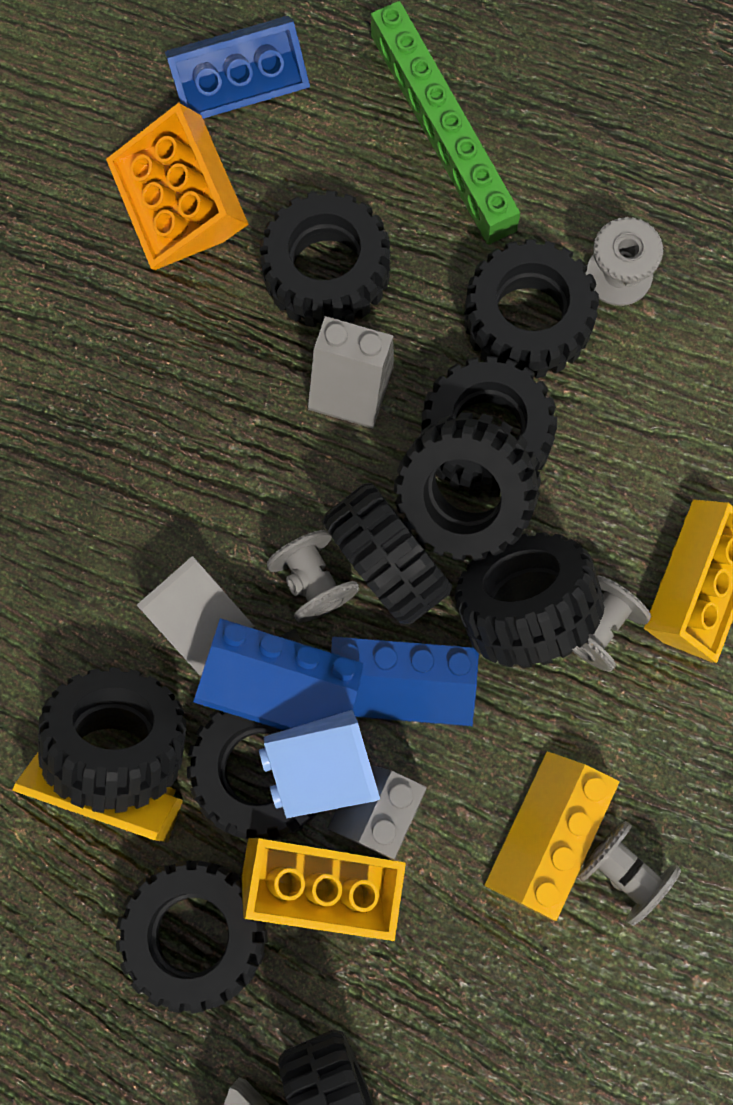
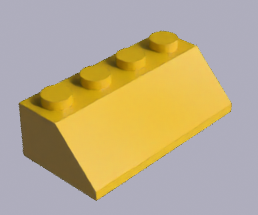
M693 500L684 519L677 543L672 550V556L660 582L654 603L649 611L651 614L650 621L644 626V629L662 643L712 663L718 662L733 621V506L729 502Z
M547 751L484 886L552 921H557L620 781L586 764Z
M38 752L16 781L12 790L162 842L169 841L183 802L182 799L174 797L176 789L166 787V793L156 800L149 798V804L138 809L135 806L127 807L126 812L115 813V809H104V813L93 812L92 807L86 805L82 809L71 804L70 797L66 799L61 798L54 792V785L50 786L47 784L42 775V768L39 767Z
M248 838L242 872L243 918L395 941L406 863L260 838Z

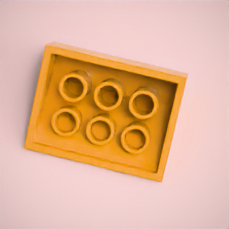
M177 103L106 158L150 268L153 270L160 269L219 245L249 225L202 116L180 103Z

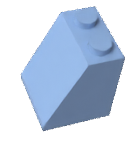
M353 710L264 736L265 748L259 749L261 762L265 772L270 770L273 772L276 785L270 786L275 808L283 807L286 818L380 800L360 728Z

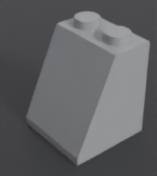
M325 316L314 347L308 410L373 429L394 368L393 335Z
M193 556L137 604L139 609L200 676H202L220 618L256 629Z
M370 765L380 800L338 808L328 830L395 861L427 787L392 770Z

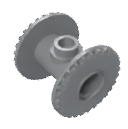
M634 217L612 220L600 229L595 238L593 255L587 264L586 275L591 274L595 279L596 287L594 291L599 294V300L613 306H625L639 301L646 295L652 284L653 273L659 267L663 256V244L658 232L649 223Z
M326 530L314 531L291 541L276 551L267 561V568L270 572H278L290 568L291 575L286 577L290 591L294 596H305L308 601L294 614V618L298 623L312 621L332 612L353 598L359 591V585L356 581L346 582L337 586L330 572L322 571L326 565L319 551L332 538Z
M598 575L597 578L604 597L605 609L603 617L595 633L589 634L588 641L581 648L578 646L573 648L572 652L594 667L611 672L616 667V663L604 650L614 637L611 630H619L626 619L646 625L650 621L651 614L646 606L630 591L611 579Z
M624 821L594 850L580 870L578 877L584 882L599 869L610 879L614 888L623 891L636 903L626 919V922L634 926L643 920L666 896L678 879L681 869L677 864H674L660 876L656 874L621 842L632 827L629 822Z

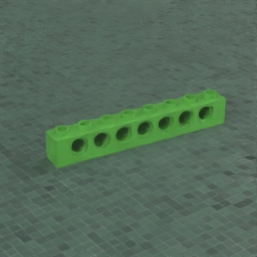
M397 1L372 12L371 37L485 242L489 245L517 232L520 218L518 207L402 3Z

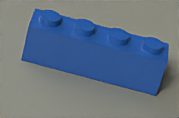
M289 16L164 51L180 104L200 114L203 119L310 87L295 24Z
M220 618L193 703L281 730H287L352 710L364 663Z
M332 637L331 653L364 663L357 696L352 708L355 717L473 726L479 653L473 647Z

